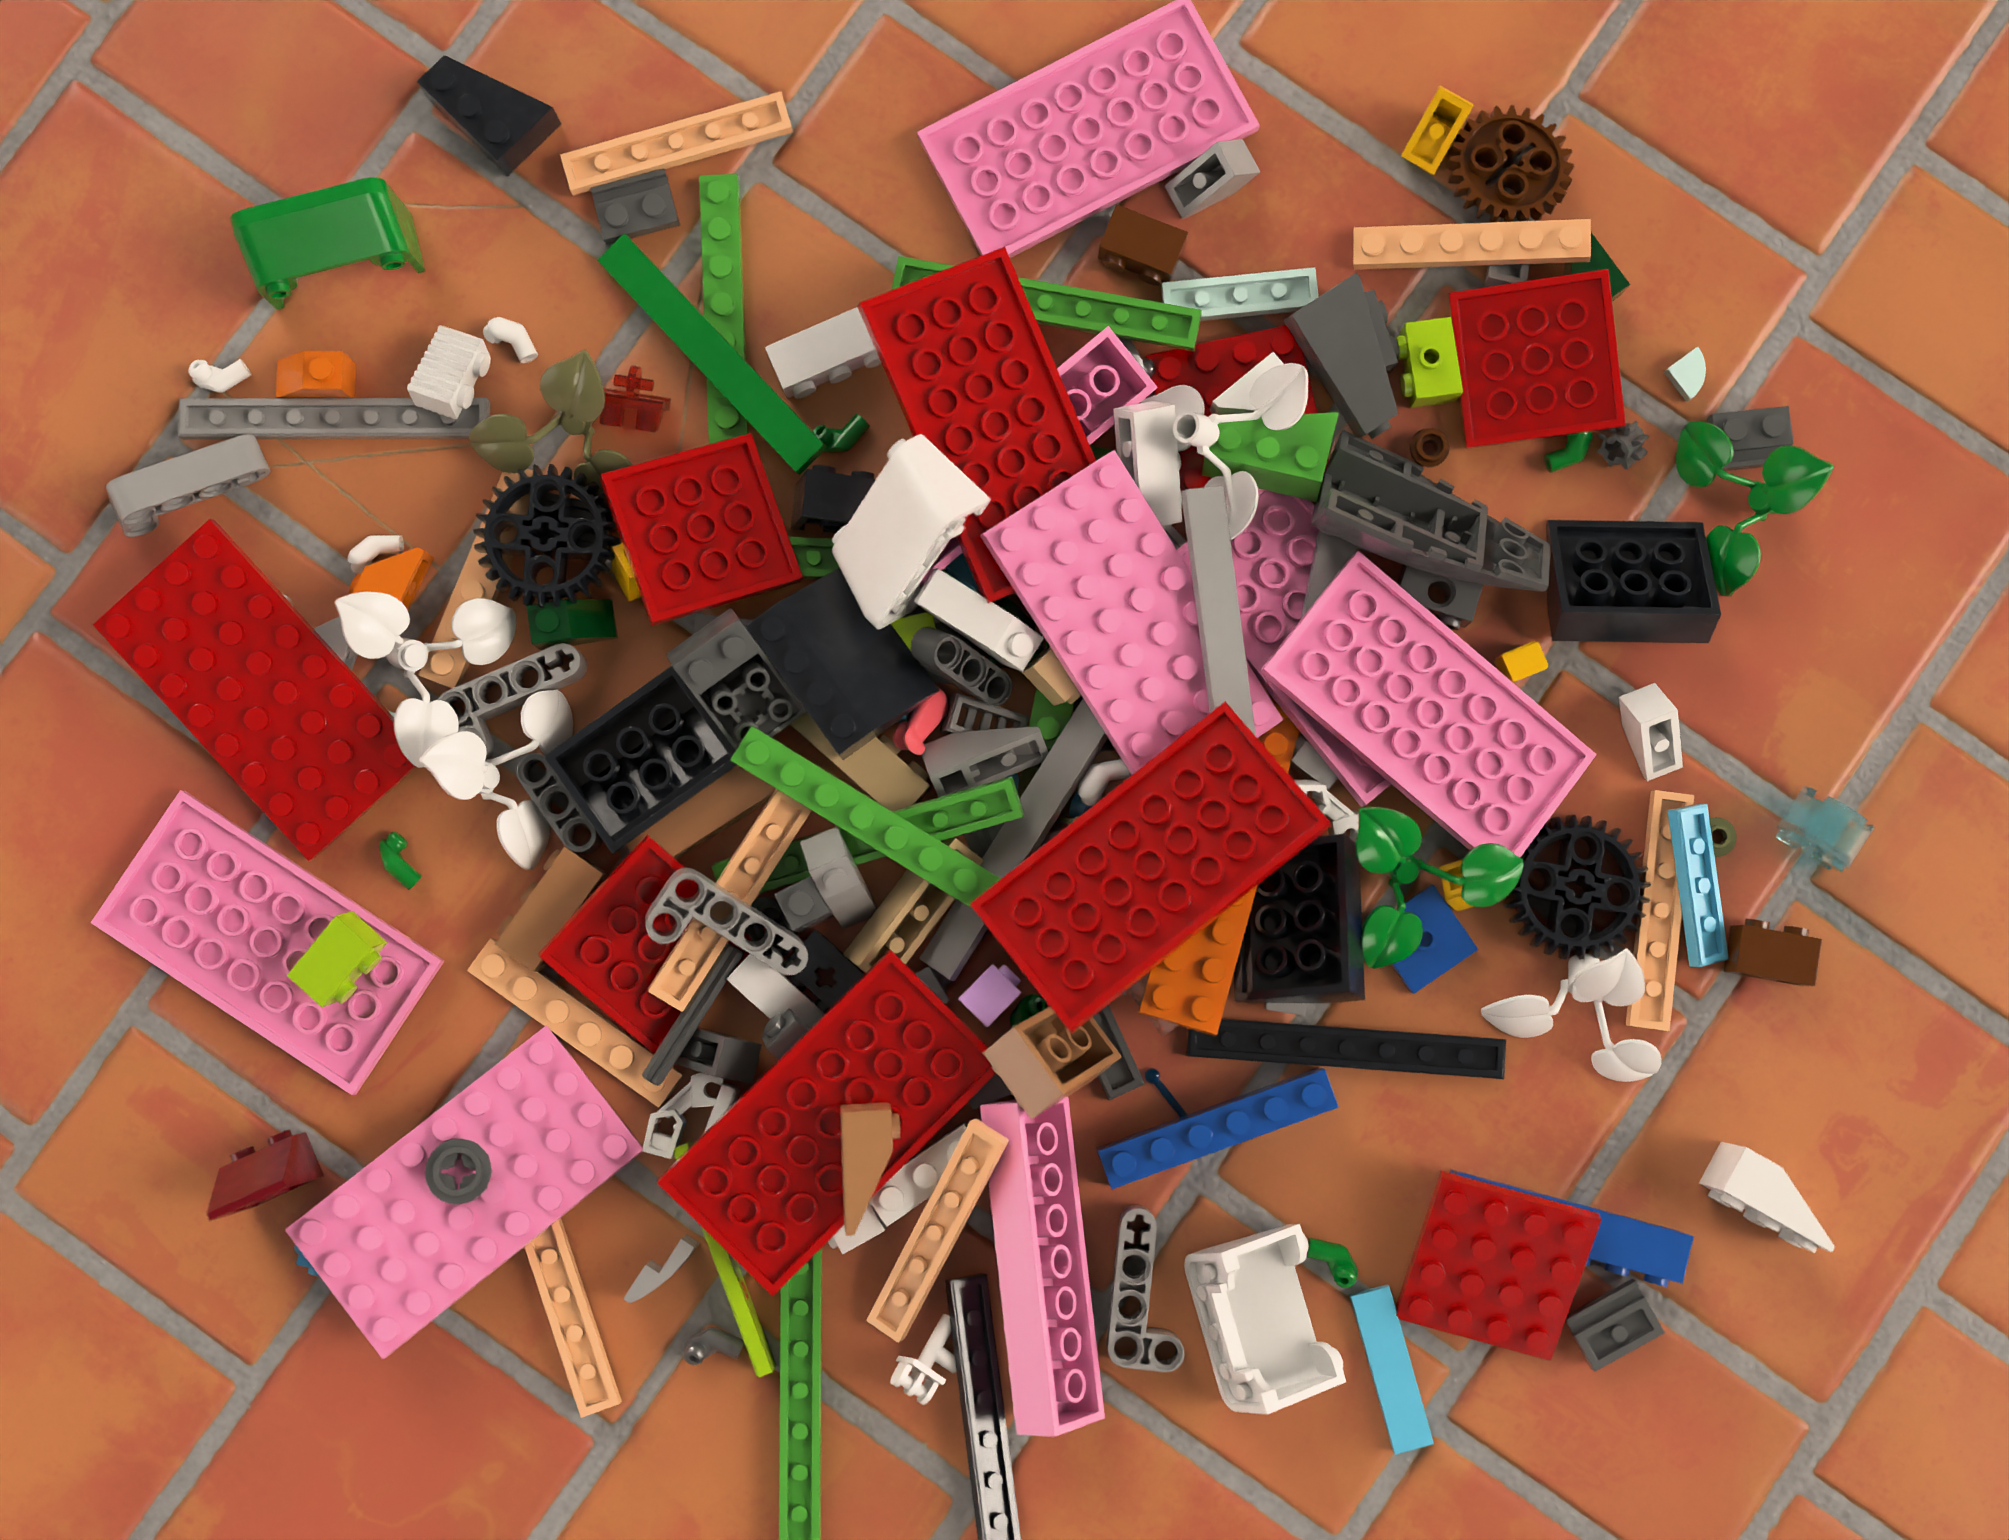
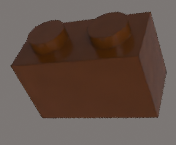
M1116 204L1099 245L1098 259L1103 260V264L1112 270L1123 272L1125 269L1139 274V278L1142 281L1159 286L1160 283L1171 282L1185 247L1188 232Z
M1745 919L1744 925L1730 926L1727 946L1729 960H1725L1724 972L1798 986H1815L1822 939L1809 937V929L1784 926V932L1770 930V922L1756 919Z

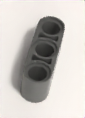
M930 626L922 627L914 634L911 641L912 655L965 694L993 706L1003 704L1010 697L1013 685L1011 677L959 638Z
M539 753L524 755L516 766L518 780L560 840L569 850L581 854L596 852L603 843L602 838L546 761L544 755ZM538 762H543L546 767L545 777L541 781L532 782L529 773L531 767ZM559 794L567 795L569 800L567 809L561 814H555L552 810L553 799ZM587 825L591 830L590 841L586 845L578 846L574 840L575 831L579 827Z

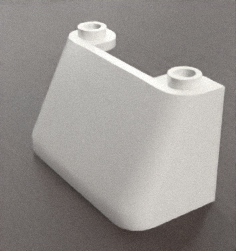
M922 434L907 441L900 439L890 448L887 453L889 461L851 520L832 538L834 543L832 554L865 618L878 630L916 609L918 604L913 601L921 590L918 586L948 541L961 534L964 529L962 525L966 520L964 517L971 513H974L976 516L980 515L991 500Z
M1300 1224L1285 1225L1189 1254L1185 1258L1184 1268L1218 1388L1223 1401L1232 1411L1270 1414L1346 1382L1342 1370L1343 1360L1338 1350L1331 1347L1328 1343L1316 1341L1295 1265L1305 1261L1308 1241L1301 1230Z

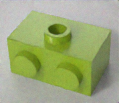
M1451 317L1405 323L1398 334L1399 336H1396L1395 339L1399 346V358L1397 360H1403L1405 373L1400 376L1401 392L1403 397L1409 398L1410 408L1456 402L1463 393Z
M353 911L336 915L287 976L321 1007L336 1002L342 1004L356 991L357 985L354 983L362 973H369L381 961L382 956L379 952L388 942Z

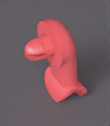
M938 688V693L915 708L908 722L899 723L893 733V742L897 748L909 750L916 755L924 753L926 747L923 741L948 713L949 701L942 689Z

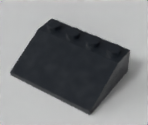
M1547 521L1546 539L1550 544L1547 610L1552 641L1709 643L1721 617V611L1703 522Z
M840 568L779 601L746 625V628L842 760L848 758L939 692L938 687L918 660L912 655V652L893 626L889 624L878 630L865 618Z
M672 666L544 756L613 854L737 766L730 761L736 750Z
M1347 835L1318 836L1257 885L1234 970L1235 1002L1338 1003L1365 1000L1364 958L1361 946L1360 863L1356 855L1355 842Z

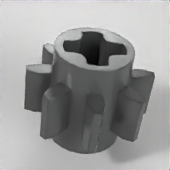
M1637 421L1627 423L1623 428L1603 430L1598 435L1603 440V443L1597 452L1602 454L1610 467L1613 464H1622L1626 470L1635 463V460H1641L1648 453L1642 446L1649 436L1643 433Z

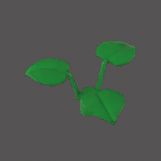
M1694 421L1687 423L1680 433L1676 450V467L1680 477L1687 484L1695 487L1710 485L1716 475L1724 480L1749 487L1751 491L1748 495V503L1756 512L1755 515L1737 523L1734 530L1728 526L1719 525L1714 527L1706 537L1716 590L1724 596L1731 597L1737 589L1750 581L1756 573L1761 560V550L1757 540L1750 533L1742 532L1743 529L1757 521H1765L1768 514H1792L1801 510L1822 489L1833 471L1834 465L1814 456L1803 448L1781 446L1768 456L1763 465L1762 476L1765 483L1736 476L1722 469L1732 460L1734 453L1732 443L1727 434L1711 423Z
M1359 808L1358 831L1355 843L1357 859L1366 870L1373 873H1386L1390 877L1388 885L1393 889L1397 901L1396 909L1389 905H1380L1367 917L1361 934L1364 962L1369 968L1373 969L1391 965L1412 955L1420 945L1423 936L1422 922L1416 914L1404 912L1406 904L1400 889L1401 884L1413 882L1417 878L1419 870L1427 871L1456 885L1463 884L1461 895L1467 904L1475 907H1487L1503 900L1515 888L1522 874L1523 859L1505 846L1485 843L1472 848L1466 854L1461 863L1462 876H1454L1425 863L1420 858L1416 859L1412 855L1421 845V831L1412 818L1388 808Z

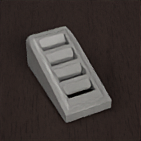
M955 693L950 696L948 713L943 719L940 732L949 735L954 732L973 731L972 726L977 711L983 713L978 730H988L992 716L998 717L995 729H1005L1007 720L1014 722L1012 728L1027 727L1030 717ZM961 707L967 708V712L961 727L956 725Z

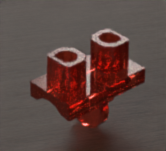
M632 365L628 376L615 374L614 386L626 387V391L603 388L605 406L599 415L600 424L623 426L625 408L638 409L636 429L648 432L658 431L663 418V412L670 409L671 398L639 393L640 390L653 391L654 380L642 378L640 366Z

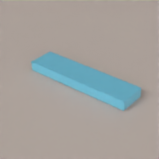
M1695 804L1667 810L1689 967H1702L1729 960L1708 805Z
M1386 1284L1349 1294L1393 1453L1397 1455L1433 1445L1434 1442L1398 1316H1396L1397 1310L1390 1286Z

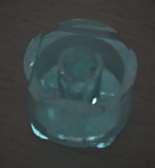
M1803 786L1777 825L1779 831L1775 837L1793 849L1800 847L1806 851H1811L1809 859L1827 870L1833 868L1842 872L1844 868L1849 869L1875 827L1866 824L1868 820L1838 800L1828 796L1827 799L1820 801L1814 798L1817 790Z

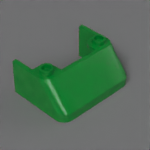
M363 178L242 209L230 216L233 234L256 289L277 310L285 308L283 298L290 296L291 291L297 287L296 278L365 260H370L374 265L381 266L383 270H396L402 268L405 262H409L417 273L426 272L412 214L387 182L381 178Z

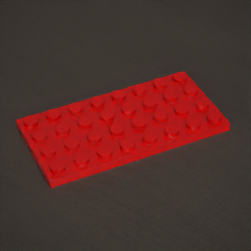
M1003 247L862 301L857 306L913 437L920 434L926 437L991 499L980 515L976 516L974 513H971L964 517L966 519L962 525L964 529L961 534L956 536L979 591L988 603L1013 594L1015 590L980 535L1096 462L1007 250Z
M208 519L92 624L308 861L316 858L416 768L400 749L394 731V717L214 519Z
M1225 701L972 901L970 906L1068 1030L1073 1033L1331 827V823Z
M890 949L657 1180V1184L757 1282L774 1296L844 1226L840 1105L889 1103L892 1114H899L900 1138L892 1139L893 1151L872 1195L873 1197L996 1074L991 1063L983 1053L988 1047Z

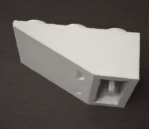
M1720 1142L1699 1181V1184L1710 1189L1707 1195L1709 1198L1723 1206L1732 1207L1740 1212H1743L1745 1209L1744 1218L1763 1228L1767 1227L1778 1232L1779 1238L1800 1249L1802 1247L1812 1253H1815L1817 1248L1833 1252L1835 1246L1782 1167L1747 1147Z

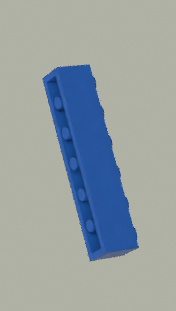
M1318 1067L1099 1146L1096 1149L1111 1189H1115L1339 1108L1326 1070Z
M1451 1169L1450 1173L1599 1213L1601 1223L1586 1266H1590L1591 1259L1606 1263L1604 1270L1629 1277L1630 1270L1645 1273L1643 1280L1652 1284L1668 1287L1669 1280L1683 1284L1694 1238L1692 1235Z

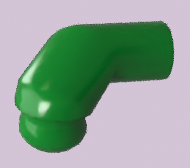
M855 413L843 429H830L825 425H819L813 432L828 447L824 452H846L854 446L870 425L865 419Z
M1593 433L1567 435L1568 441L1564 448L1544 455V462L1548 471L1552 473L1580 463L1590 447Z
M391 832L386 839L382 838L379 844L383 866L390 875L410 890L420 880L422 875L402 858L400 852L407 847V840L398 832Z
M1029 994L1022 998L1010 1015L1011 1029L1047 1008L1045 999L1035 994Z
M1309 1238L1306 1257L1325 1261L1334 1277L1335 1283L1339 1287L1349 1288L1353 1286L1358 1276V1269L1348 1249L1341 1244Z

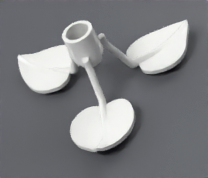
M1296 363L1282 364L1264 372L1254 382L1249 393L1250 402L1257 409L1252 413L1211 414L1209 417L1205 416L1204 402L1200 393L1193 387L1186 385L1171 387L1141 401V403L1156 401L1175 405L1177 418L1173 425V433L1177 439L1178 452L1188 449L1191 445L1197 447L1198 454L1204 455L1222 471L1223 476L1213 477L1204 488L1224 487L1230 541L1241 534L1251 522L1257 509L1259 494L1257 484L1250 473L1239 471L1231 475L1230 468L1209 450V446L1213 445L1219 437L1217 425L1224 422L1257 420L1262 416L1264 425L1269 429L1279 431L1292 427L1302 417L1306 408L1308 372L1305 366Z
M358 592L338 598L335 601V605L340 616L344 637L350 648L356 654L369 659L387 656L392 666L404 669V676L410 679L420 693L422 701L408 698L400 703L394 716V731L397 742L405 757L418 768L425 767L419 762L420 757L440 739L458 732L459 722L457 714L447 702L442 700L430 701V694L415 675V671L421 669L426 664L428 652L455 649L461 646L465 660L471 664L485 665L496 661L507 651L514 638L516 630L515 612L512 608L490 599L475 598L468 600L456 609L452 618V631L458 640L423 644L420 641L399 636L407 629L410 617L406 607L397 598L379 592Z
M558 689L538 691L525 701L521 710V725L526 736L532 739L528 745L485 761L487 750L484 742L476 734L462 731L440 739L419 759V762L433 774L440 786L450 796L465 800L481 793L483 800L491 799L508 806L510 810L501 812L497 818L498 837L507 854L517 865L525 870L534 869L540 861L549 841L550 824L533 800H524L517 806L513 799L493 793V789L500 780V774L496 765L531 752L538 746L543 754L546 755L572 737V711L565 696Z
M1627 948L1612 958L1601 962L1591 954H1585V959L1580 960L1576 955L1571 957L1568 961V979L1560 981V991L1554 1004L1549 1006L1548 1000L1542 996L1520 995L1494 1002L1481 1008L1482 1016L1502 1032L1520 1038L1536 1037L1552 1029L1553 1018L1551 1016L1559 1012L1567 992H1570L1573 998L1579 1002L1594 1001L1603 1044L1606 1049L1595 1051L1591 1056L1592 1065L1599 1074L1616 1081H1637L1657 1073L1662 1063L1659 1050L1651 1043L1643 1040L1628 1039L1614 1045L1609 1036L1602 1002L1605 1001L1614 1006H1627L1640 1000L1645 992V979L1642 969Z

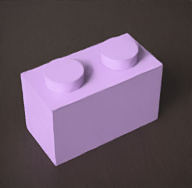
M992 964L967 989L959 1000L988 1027L1021 994L1016 988L1021 980L1007 966L1003 965L998 970Z

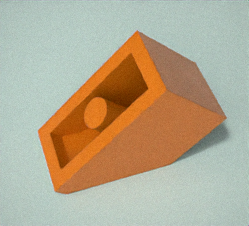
M301 351L277 360L276 398H355L356 363L343 351Z
M416 547L367 565L362 573L357 574L352 580L349 594L358 592L388 594L401 601L407 611H409L434 557L425 550Z

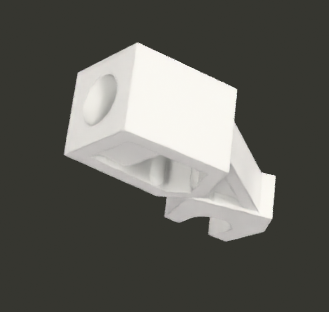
M1294 780L1306 795L1308 791H1312L1313 803L1328 817L1327 819L1331 823V827L1328 828L1329 835L1344 834L1347 829H1350L1349 838L1356 843L1358 812L1355 810L1351 811L1329 793L1326 785L1315 780Z
M705 1073L691 1076V1082L657 1112L650 1114L642 1151L668 1159L674 1158V1148L679 1146L687 1123L683 1114L690 1107L714 1106L717 1098L707 1095L706 1086L710 1082L722 1085L725 1079ZM662 1117H674L677 1121L673 1125L675 1129L673 1136L657 1132L658 1123L661 1122Z

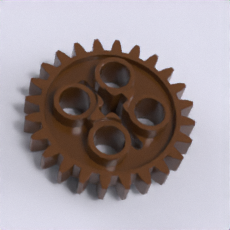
M1510 105L1505 115L1502 114L1498 106H1495L1490 117L1482 110L1476 121L1469 118L1464 126V130L1460 129L1454 139L1455 142L1452 143L1448 152L1451 157L1447 162L1446 169L1452 170L1448 183L1459 184L1453 194L1454 197L1466 195L1467 200L1463 206L1464 209H1468L1473 205L1478 207L1475 218L1479 219L1486 212L1490 214V223L1496 222L1498 217L1503 218L1504 222H1512L1514 218H1517L1518 222L1528 221L1530 216L1533 220L1540 221L1544 211L1551 214L1557 203L1562 202L1567 193L1565 190L1568 189L1572 182V178L1569 175L1574 168V164L1566 162L1572 154V149H1561L1566 136L1554 137L1552 134L1557 125L1554 123L1545 128L1542 125L1544 120L1543 114L1532 120L1530 119V108H1526L1522 116L1516 115L1514 105ZM1504 138L1513 140L1516 145L1507 143ZM1528 146L1534 147L1521 157L1518 165L1513 164ZM1477 162H1484L1489 168H1483ZM1531 165H1537L1543 171H1537ZM1502 167L1507 168L1495 184L1491 187L1486 186V184L1498 177ZM1503 188H1510L1517 195L1508 194Z

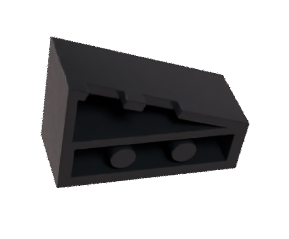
M445 55L417 81L426 97L507 177L562 125L552 106Z

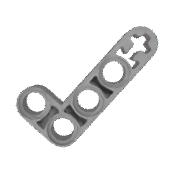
M244 434L117 477L106 485V490L125 536L137 537L156 529L159 526L158 516L260 481L267 477L271 470L256 437L253 434Z
M556 644L452 688L441 694L438 700L445 701L451 706L458 700L465 702V713L458 718V732L467 731L479 736L486 746V761L491 758L495 748L486 720L524 705L525 701L538 691L559 690L578 682L587 672V660L580 651L570 644ZM566 655L573 659L569 663L570 670L567 672L559 667L564 664L563 657ZM544 664H547L553 669L548 671L544 667ZM532 669L537 670L539 678L536 685L531 688H524L522 684L524 674ZM493 685H500L502 687L501 698L496 703L489 704L486 699L488 689Z
M681 868L670 876L645 916L646 930L649 936L659 943L675 941L682 934L692 917H694L782 974L795 975L801 972L808 962V952L797 935L692 868ZM681 880H695L698 883L697 893L690 898L680 897L676 893L675 888ZM718 901H726L732 905L731 914L723 920H717L710 915L712 905ZM669 913L675 917L676 922L671 930L661 932L653 927L652 922L658 914ZM752 923H760L766 927L764 936L758 941H749L744 937L746 927ZM774 937L777 944L785 950H790L794 946L797 957L794 960L788 957L783 962L779 950L772 946Z
M1139 1204L1130 1205L1123 1210L1118 1223L1106 1339L1108 1354L1116 1365L1124 1368L1172 1372L1179 1368L1185 1356L1179 1337L1173 1331L1167 1329L1147 1327L1157 1231L1156 1220L1151 1211L1145 1206ZM1138 1214L1142 1216L1145 1223H1148V1226L1142 1227L1139 1232L1140 1244L1147 1243L1146 1248L1135 1244L1124 1246V1241L1133 1243L1134 1233L1131 1226L1127 1225V1222L1134 1221ZM1130 1255H1138L1144 1259V1267L1136 1275L1127 1274L1122 1268L1123 1261ZM1129 1295L1137 1297L1140 1300V1307L1136 1313L1125 1315L1119 1311L1118 1305L1123 1297ZM1124 1336L1133 1338L1136 1341L1135 1350L1129 1355L1118 1354L1114 1350V1345L1119 1338ZM1162 1341H1170L1176 1345L1175 1354L1168 1360L1158 1359L1154 1355L1155 1347Z

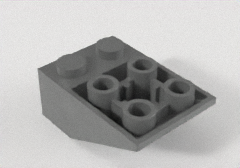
M729 608L666 654L672 667L735 750H737L751 726L772 737L807 712L732 608Z

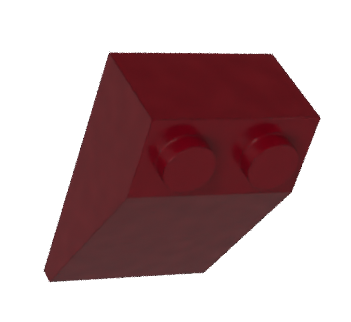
M286 1130L268 1138L269 1146L256 1152L254 1146L230 1155L232 1163L219 1168L206 1213L209 1221L252 1209L323 1177L324 1174L306 1132L292 1135L290 1130Z

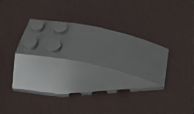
M1342 430L1323 475L1317 502H1315L1311 525L1317 527L1328 536H1337L1353 543L1361 551L1373 552L1384 558L1422 571L1478 584L1545 592L1549 586L1550 544L1506 517L1502 522L1497 521L1487 515L1488 506L1476 499L1472 504L1462 500L1451 493L1455 488L1453 485L1443 479H1440L1438 484L1421 475L1424 468L1415 462Z

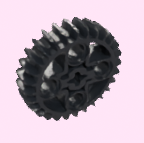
M549 464L547 475H543L538 465H533L532 477H528L522 469H518L520 481L516 483L509 477L504 476V481L508 488L503 492L495 486L492 487L494 494L498 497L496 501L483 499V503L490 510L489 514H476V517L486 524L485 528L473 530L475 535L484 539V542L474 545L475 550L480 553H487V555L478 560L479 565L484 568L492 566L485 574L487 579L494 581L500 578L495 587L501 593H504L511 587L508 596L514 602L524 594L523 604L525 606L533 605L535 598H538V606L540 608H544L545 603L549 602V599H552L556 607H560V601L564 597H567L572 604H576V593L579 591L590 598L592 594L588 585L591 582L598 587H603L604 585L598 577L599 573L602 572L608 575L613 573L605 564L607 560L615 558V553L610 550V546L621 544V540L618 537L611 535L612 532H616L618 529L615 521H608L613 517L610 507L603 508L608 503L605 493L595 496L600 489L598 484L592 481L585 487L587 477L581 472L572 480L573 472L566 466L560 476H558L557 468L553 464ZM552 490L559 491L560 497L555 505L550 507L542 505L543 496L547 492ZM529 493L528 515L506 514L516 501ZM571 494L586 504L594 520L571 518ZM555 519H559L566 528H563ZM507 527H516V538L510 543H501L500 536L502 531ZM548 530H551L556 536L555 538H549L546 545L539 538L547 536ZM586 531L596 532V540L592 546L588 548L579 547L578 540L582 533ZM529 546H532L541 555L537 556V554ZM501 554L525 556L524 580L517 577L508 568ZM567 559L590 560L589 564L580 574L566 582ZM545 567L553 568V579L545 585L537 584V573Z
M1575 814L1566 817L1565 826L1560 817L1551 818L1552 830L1545 823L1539 831V836L1536 835L1521 855L1524 864L1521 877L1515 888L1509 893L1512 894L1513 900L1503 904V907L1516 909L1517 913L1509 919V922H1523L1524 926L1520 929L1518 935L1526 936L1533 933L1534 936L1530 946L1537 947L1544 941L1543 953L1546 955L1553 954L1557 947L1559 948L1558 956L1560 959L1569 958L1571 950L1573 955H1576L1579 960L1585 959V949H1587L1588 954L1599 958V946L1605 952L1612 953L1615 951L1612 939L1620 944L1628 942L1622 931L1636 932L1638 927L1631 922V919L1644 918L1646 916L1645 913L1637 909V904L1650 902V898L1639 895L1640 889L1650 887L1651 883L1639 881L1638 875L1648 871V867L1635 866L1634 861L1640 858L1642 853L1635 852L1629 854L1626 849L1632 844V839H1626L1621 842L1616 840L1621 829L1614 828L1605 833L1607 821L1605 820L1597 822L1593 828L1592 817L1588 815L1581 819L1580 825H1578ZM1578 838L1588 843L1589 854L1585 859H1581L1575 854L1574 844ZM1562 839L1559 846L1557 864L1534 861L1542 849ZM1604 849L1616 860L1623 877L1600 873ZM1570 866H1572V867H1584V866H1587V870H1584V869L1569 870V868H1570ZM1533 869L1538 870L1544 877V885L1539 891L1534 890L1528 882V876ZM1576 881V885L1582 886V889H1585L1586 892L1575 894L1574 890L1568 889V886H1565V883ZM1611 884L1616 885L1622 893L1621 901L1616 906L1611 904L1607 898V890ZM1527 898L1550 902L1547 927L1535 916ZM1564 904L1567 906L1581 905L1580 909H1563ZM1594 911L1617 914L1607 927L1589 936ZM1567 915L1576 922V932L1572 937H1567L1561 930L1562 919Z

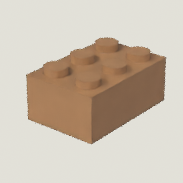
M1051 1007L1014 1026L983 1052L991 1063L994 1072L1002 1078L1015 1096L1018 1105L1025 1110L1031 1120L1093 1081L1122 1058L1093 1017L1071 1033Z

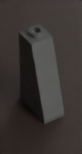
M1355 273L1283 321L1353 434L1358 437L1368 434L1373 439L1391 427L1388 420L1396 416L1398 410L1363 285L1359 275Z

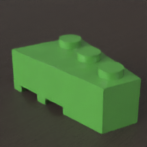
M1339 412L1303 414L1292 427L1279 431L1266 427L1262 417L1257 420L1219 423L1217 425L1219 437L1213 445L1209 446V450L1230 468L1231 475L1239 471L1250 473L1259 489L1317 502ZM1204 457L1202 475L1212 478L1223 476L1222 471Z

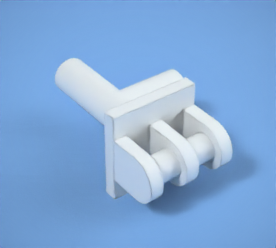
M943 1314L918 1360L904 1356H898L896 1359L899 1364L891 1377L890 1383L895 1387L903 1386L904 1393L908 1396L916 1395L917 1402L922 1405L927 1404L938 1385H944L946 1381L942 1376L931 1370L934 1362L951 1373L957 1372L955 1355L943 1347L951 1333L949 1315Z

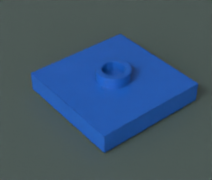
M1433 884L1405 902L1406 908L1404 912L1416 914L1422 922L1423 936L1420 945L1406 959L1391 964L1411 994H1415L1479 950Z

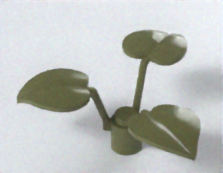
M587 350L580 351L570 358L553 364L542 375L540 390L545 401L551 408L562 411V413L558 414L554 420L538 432L527 436L526 426L520 418L508 414H496L480 421L470 433L469 442L472 448L492 467L506 473H518V469L525 471L532 464L535 456L530 444L540 440L558 425H562L563 429L571 435L584 434L583 457L587 462L581 463L576 467L574 477L579 472L583 473L587 477L585 487L592 481H595L600 488L595 496L605 493L600 481L601 474L632 466V463L626 456L614 450L603 449L597 451L594 456L591 454L592 436L595 433V429L591 425L604 409L605 394L599 372Z

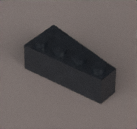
M814 465L812 470L807 469L795 484L791 529L804 531L805 523L819 524L824 533L836 534L851 520L876 481L874 479L875 475L866 471H852L851 475L836 473V468L826 465Z

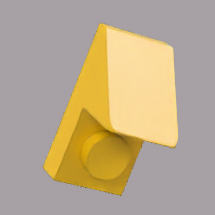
M1439 86L1401 157L1434 175L1474 104Z

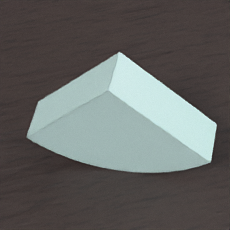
M1696 347L1664 371V374L1686 402L1699 392L1705 380L1706 364L1699 347Z

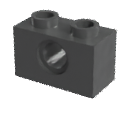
M1402 564L1397 581L1400 587L1449 629L1459 630L1460 626L1465 628L1473 622L1483 584L1437 575ZM1430 586H1437L1443 590L1445 594L1444 603L1437 604L1430 600L1428 596V588Z

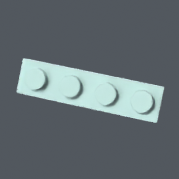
M1315 267L1164 282L1161 284L1163 303L1202 310L1200 321L1296 312L1319 297Z

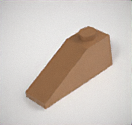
M889 1103L840 1105L844 1228L846 1236L855 1235L892 1154V1139L900 1138L899 1114H892Z

